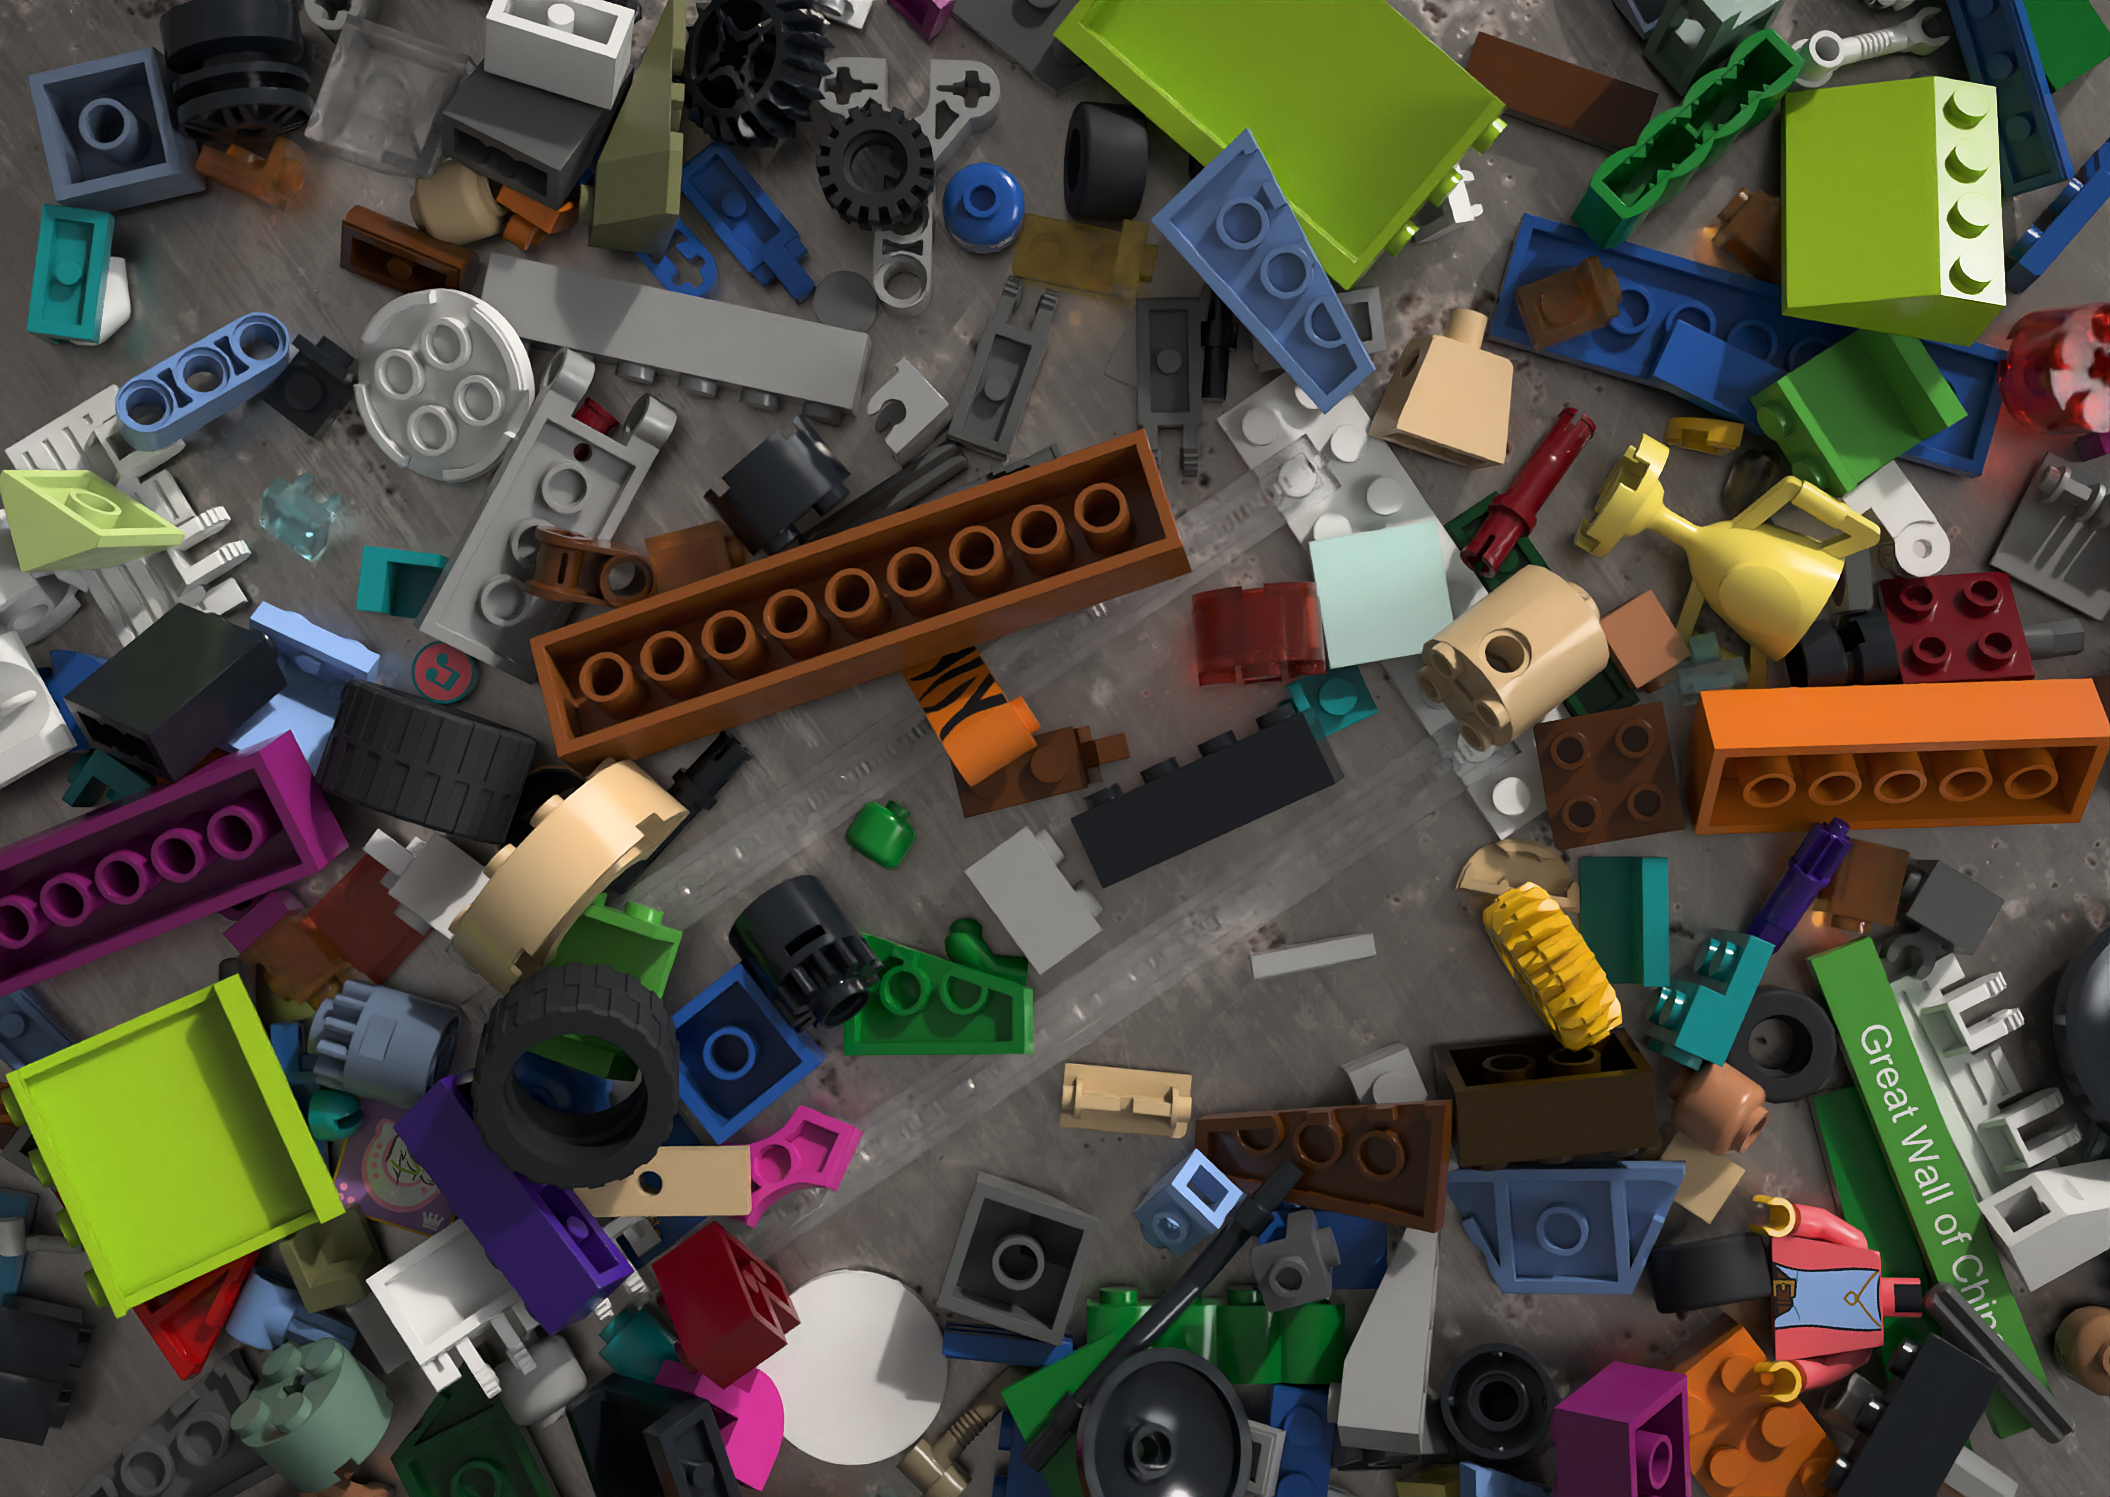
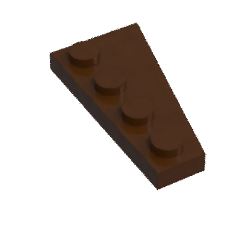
M1454 1099L1206 1114L1196 1120L1194 1150L1197 1148L1243 1193L1247 1192L1253 1195L1286 1157L1305 1175L1282 1201L1436 1233L1444 1226Z

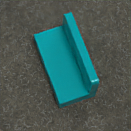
M43 203L26 330L40 340L59 344L60 339L99 344L115 217L109 212Z
M1581 857L1578 861V886L1580 891L1579 933L1582 935L1590 951L1595 954V959L1602 970L1607 974L1608 982L1610 984L1633 983L1642 987H1670L1668 857Z

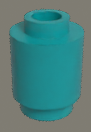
M644 1306L635 1315L625 1307L598 1334L606 1343L598 1354L620 1375L654 1384L664 1359L681 1363L673 1346V1343L678 1339Z

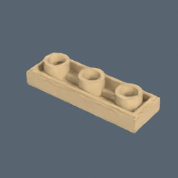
M750 1145L659 1147L657 1155L647 1165L643 1164L634 1170V1174L621 1181L617 1179L606 1183L604 1187L589 1189L588 1187L573 1188V1191L593 1217L749 1215L752 1210ZM653 1171L657 1173L662 1179V1187L654 1188L649 1186L644 1179V1172Z

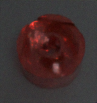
M2098 301L2041 308L2023 316L2011 328L2006 340L2013 339L2007 359H2000L1998 366L1999 390L2008 412L2021 425L2032 426L2041 431V434L2046 435L2110 432V302Z
M1316 583L1263 584L1264 588L1242 590V586L1192 595L1193 609H1191L1198 687L1236 684V674H1242L1245 686L1283 682L1282 670L1288 669L1289 678L1327 675L1320 597L1317 595Z

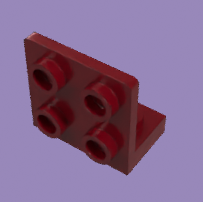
M1994 571L1937 575L1910 579L1894 578L1880 581L1877 592L1881 609L1890 623L1898 651L1899 677L1897 685L2034 680V667L2010 580L2006 572Z

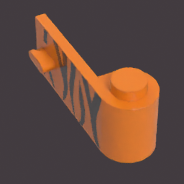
M976 645L901 670L943 747L970 787L975 786L1038 746L1032 734L1039 730L1041 726L1021 695L1012 701L1008 699Z

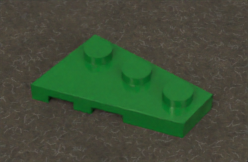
M858 930L884 967L876 973L880 978L879 982L868 988L871 992V997L866 1006L857 1015L844 1023V1056L1033 1054L1032 988Z

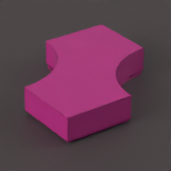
M800 1105L784 1127L764 1140L743 1145L723 1142L719 1146L750 1145L752 1210L749 1215H730L727 1217L755 1228L763 1213L774 1202L791 1192L805 1188H824L837 1192L863 1132L852 1125Z

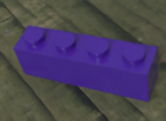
M475 1068L441 1078L393 1126V1129L407 1146L408 1153L413 1161L426 1171L445 1196L449 1209L463 1220L484 1248L489 1262L503 1273L524 1301V1306L529 1315L542 1325L549 1336L585 1319L635 1272L573 1190L557 1189L556 1186L542 1184L541 1186L530 1182L522 1174L510 1171L501 1164V1159L493 1151H489L482 1140L479 1126H475L472 1114L474 1099L471 1097V1088Z

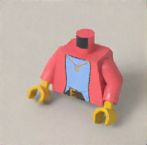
M1762 1194L1753 1197L1754 1202L1765 1203L1769 1209V1219L1763 1226L1749 1224V1229L1756 1234L1768 1236L1769 1271L1773 1284V1293L1770 1295L1772 1356L1778 1361L1759 1362L1754 1366V1373L1771 1372L1775 1378L1773 1392L1769 1395L1759 1396L1762 1402H1789L1794 1400L1801 1392L1831 1386L1867 1364L1872 1354V1348L1884 1345L1883 1317L1921 1318V1283L1919 1278L1881 1277L1880 1252L1868 1249V1243L1862 1231L1826 1209L1789 1203L1783 1198Z

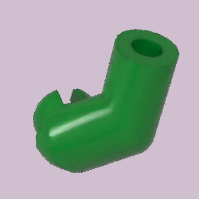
M959 918L950 924L949 936L945 938L944 944L947 956L952 962L1026 986L1028 972L1027 957L993 954L985 941L982 940V925L972 918Z

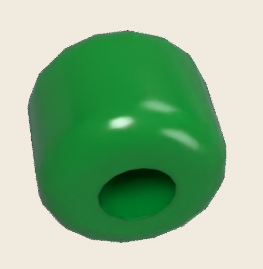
M889 800L885 807L876 802H867L862 806L846 830L844 839L852 849L885 870L893 871L900 866L916 842L917 832L911 824L906 822L911 813L895 802Z

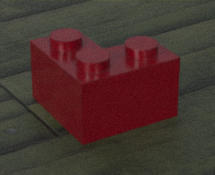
M715 1220L651 1264L661 1290L655 1294L656 1302L667 1320L674 1325L679 1338L673 1343L677 1357L689 1373L694 1376L702 1373L723 1390L788 1345L785 1334L801 1324L782 1276Z

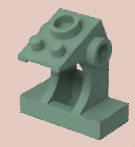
M1668 0L1642 53L1683 98L1698 79L1709 73L1712 67L1730 57L1743 40L1758 31L1771 28L1786 0ZM1688 12H1690L1697 21L1686 19Z

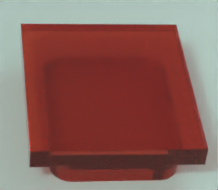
M366 853L305 917L316 926L318 933L357 971L364 973L372 982L381 986L434 932L435 928L431 926L428 932L422 935L393 913L400 902L388 894L389 889L380 883L389 869Z

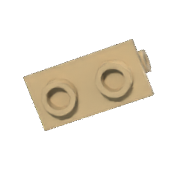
M1065 1063L1059 1127L1186 1139L1187 1123L1190 1122L1192 1097H1190L1192 1075Z

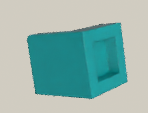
M363 546L356 610L370 614L417 619L449 558L432 553Z

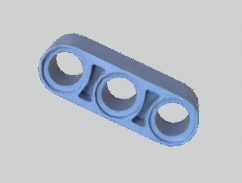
M253 312L241 316L128 380L120 387L115 398L117 424L123 440L131 447L140 451L154 452L163 449L271 387L288 366L289 334L285 325L279 319L267 313ZM253 341H264L271 344L277 352L271 358L255 360L248 357L242 351V348ZM208 372L220 379L221 384L215 390L198 392L190 388L186 381L193 374ZM143 404L155 405L165 412L164 417L159 422L151 425H141L134 422L129 415L133 409Z

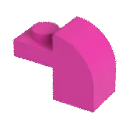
M664 1359L654 1384L709 1400L737 1484L762 1492L779 1452L784 1432L783 1403L774 1382L763 1371L754 1368L723 1390L702 1373L694 1376L686 1370L682 1363Z

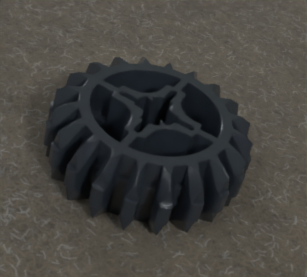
M711 0V3H696L698 18L694 24L686 25L689 37L685 47L682 75H674L677 80L685 84L684 104L690 109L688 119L694 122L697 127L703 129V133L710 135V138L714 141L741 150L751 149L755 151L757 147L775 149L779 138L795 139L796 121L813 122L809 107L814 100L826 99L819 90L822 78L834 74L824 63V58L836 47L828 38L824 37L831 23L823 18L821 13H818L820 4L814 0ZM770 18L772 19V21L769 22L766 26H761L760 23H762L763 21ZM745 96L747 102L738 106L736 101Z

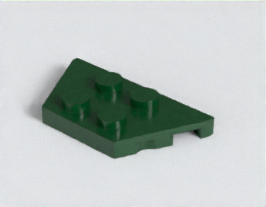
M483 1342L474 1347L483 1362L489 1364L494 1369L496 1365L485 1343ZM464 1360L458 1368L462 1378L439 1392L424 1412L422 1418L390 1458L409 1497H560L526 1426H520L512 1421L498 1394L491 1399L487 1397Z

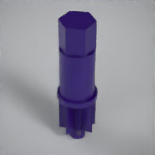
M1834 817L1829 825L1825 821L1823 824L1818 822L1814 824L1796 853L1788 860V868L1744 934L1753 935L1775 945L1772 954L1779 951L1820 890L1828 886L1831 877L1852 848L1853 844L1848 841L1850 837L1846 836L1850 830L1847 822Z

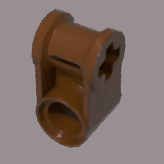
M549 526L536 527L535 538L540 541L533 578L525 580L524 591L526 593L558 602H582L616 609L653 596L657 587V575L653 565L631 546L621 542L593 538L571 530ZM622 562H633L635 568L632 581L622 589H610L608 586V576L611 570Z

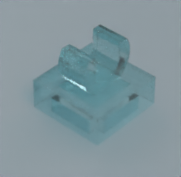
M310 473L303 474L294 481L293 485L279 476L263 492L260 525L311 562L327 546L330 523L338 516L341 496L334 492L325 502L316 503L308 497L314 487L315 477Z
M1715 632L1689 637L1690 644H1688V649L1692 654L1690 656L1692 667L1677 670L1675 681L1681 707L1697 704L1700 691L1741 690L1747 688L1748 677L1743 656L1721 660Z

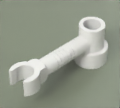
M1925 7L1909 20L1899 25L1841 39L1836 33L1823 30L1814 34L1810 39L1797 41L1791 47L1804 59V64L1798 77L1787 92L1818 89L1829 81L1833 70H1837L1842 65L1899 51L1902 53L1911 51L1920 56L1933 53L1945 44L1950 36L1930 38L1923 32L1921 24L1931 20L1941 9Z

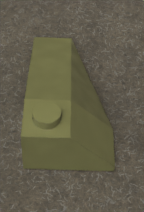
M668 0L598 160L592 185H580L577 223L589 225L588 247L665 255L679 217L683 133H679L684 105L685 84L676 83L677 79L674 75L681 76L684 65L687 0Z

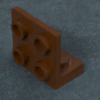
M1662 701L1548 721L1534 726L1533 732L1556 849L1565 850L1685 829Z

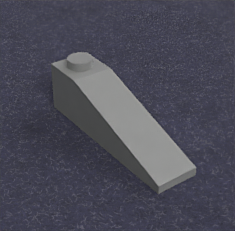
M1406 1228L1344 1360L1342 1383H1330L1327 1421L1329 1423H1337L1342 1446L1417 1455L1422 1453L1442 1228L1436 1233Z

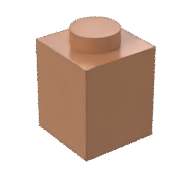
M1651 589L1636 594L1600 617L1599 624L1607 639L1610 658L1631 690L1643 686L1646 693L1650 694L1681 675L1676 665L1692 654Z

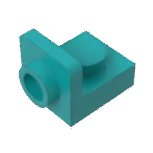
M1357 665L1330 670L1326 666L1281 687L1286 699L1277 703L1278 708L1291 703L1295 714L1312 707L1326 737L1379 713Z
M96 749L94 752L89 751L81 756L71 768L67 776V782L71 785L63 795L62 800L71 807H93L106 788L110 787L106 796L114 802L156 785V775Z

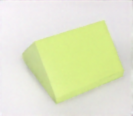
M2 470L0 474V494L22 573L109 569L181 545L186 534L91 470Z

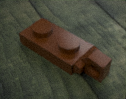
M1087 725L1073 729V726L1034 735L1033 738L1038 746L973 787H970L950 758L964 818L1088 788V784L1103 781L1099 765L1130 758L1125 733L1092 740L1090 728Z

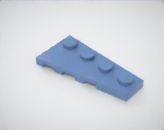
M1246 128L1150 221L1325 415L1376 368L1251 130Z

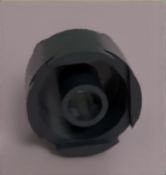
M802 414L791 420L793 426L798 430L797 433L786 439L779 430L776 431L722 477L730 488L721 497L712 488L703 496L753 557L763 550L768 556L781 553L801 535V532L794 524L813 508L822 518L850 494L849 489L843 483L851 476L850 471Z

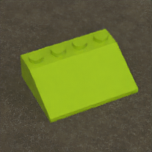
M1930 76L1785 93L1780 100L1782 315L1970 347L2006 306L1996 87Z

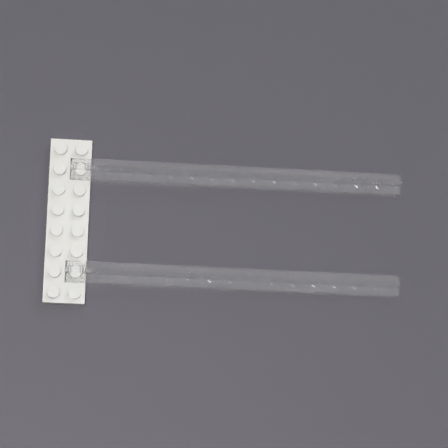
M1285 372L1222 414L1215 421L1249 472L1176 520L1192 569L1191 573L1007 634L980 652L1010 701L1020 695L1024 700H1027L1283 526L1287 527L1310 561L1307 543L1310 541L1436 520L1453 621L1488 595V592L1474 571L1470 570L1460 558L1461 552L1385 440L1369 435L1372 421L1352 391L1324 415L1289 374ZM1422 654L1377 661L1427 734L1426 738L1034 1000L1033 1054L953 1055L851 1123L850 1125L861 1130L863 1134L837 1192L824 1188H805L791 1192L774 1202L763 1213L755 1228L727 1216H713L670 1245L641 1269L637 1270L651 1290L646 1295L647 1298L655 1306L657 1304L655 1294L661 1291L651 1264L713 1220L717 1221L761 1260L765 1261L1463 791L1467 793L1496 838L1503 840L1548 810L1533 732L1534 726L1538 723L1570 718L1572 716L1564 704L1560 703L1510 744L1503 747L1491 745L1485 751L1480 752L1472 748L1462 737L1458 729V720L1451 714L1443 702H1433L1420 689L1415 673L1424 666ZM914 697L606 906L624 911L626 901L641 904L664 912L662 925L684 931L858 814L867 803L876 802L947 754L919 702ZM491 984L460 1004L472 1022L468 1029L474 1038L481 1036L484 1023L489 1021L491 1009L499 998L504 997Z

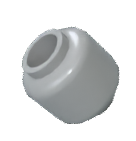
M533 1329L519 1338L537 1367L524 1375L522 1370L516 1369L506 1353L507 1347L504 1345L499 1349L505 1360L499 1363L493 1371L500 1380L499 1387L502 1391L498 1395L512 1421L520 1426L533 1423L538 1432L566 1416V1405L584 1392L587 1386V1379L563 1336L551 1335L539 1339Z

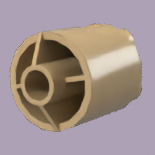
M1529 564L1423 644L1421 657L1424 666L1415 673L1416 681L1420 689L1430 700L1435 703L1443 702L1451 714L1458 720V729L1462 737L1472 748L1483 752L1491 745L1503 747L1514 741L1606 668L1610 654L1606 636L1599 624V610L1589 594L1577 584L1566 582L1560 576L1544 567Z

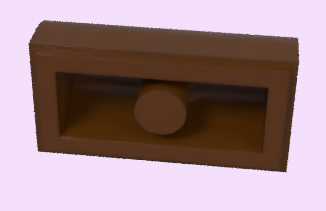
M355 205L343 218L340 268L404 294L439 288L471 293L479 269L480 258L478 253L457 244L436 239L423 230L361 205Z

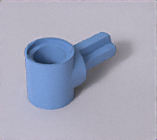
M262 1266L251 1268L225 1326L226 1332L235 1339L265 1350H275L282 1344L288 1343L289 1340L302 1345L309 1341L315 1342L322 1337L337 1339L351 1352L358 1334V1329L355 1325L328 1313L318 1311L308 1314L292 1277L281 1271Z

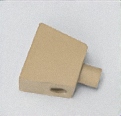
M1462 308L1451 309L1444 336L1432 334L1408 342L1403 349L1373 419L1369 435L1472 470L1504 464L1507 448L1513 366L1509 359L1481 350L1488 320L1484 314Z

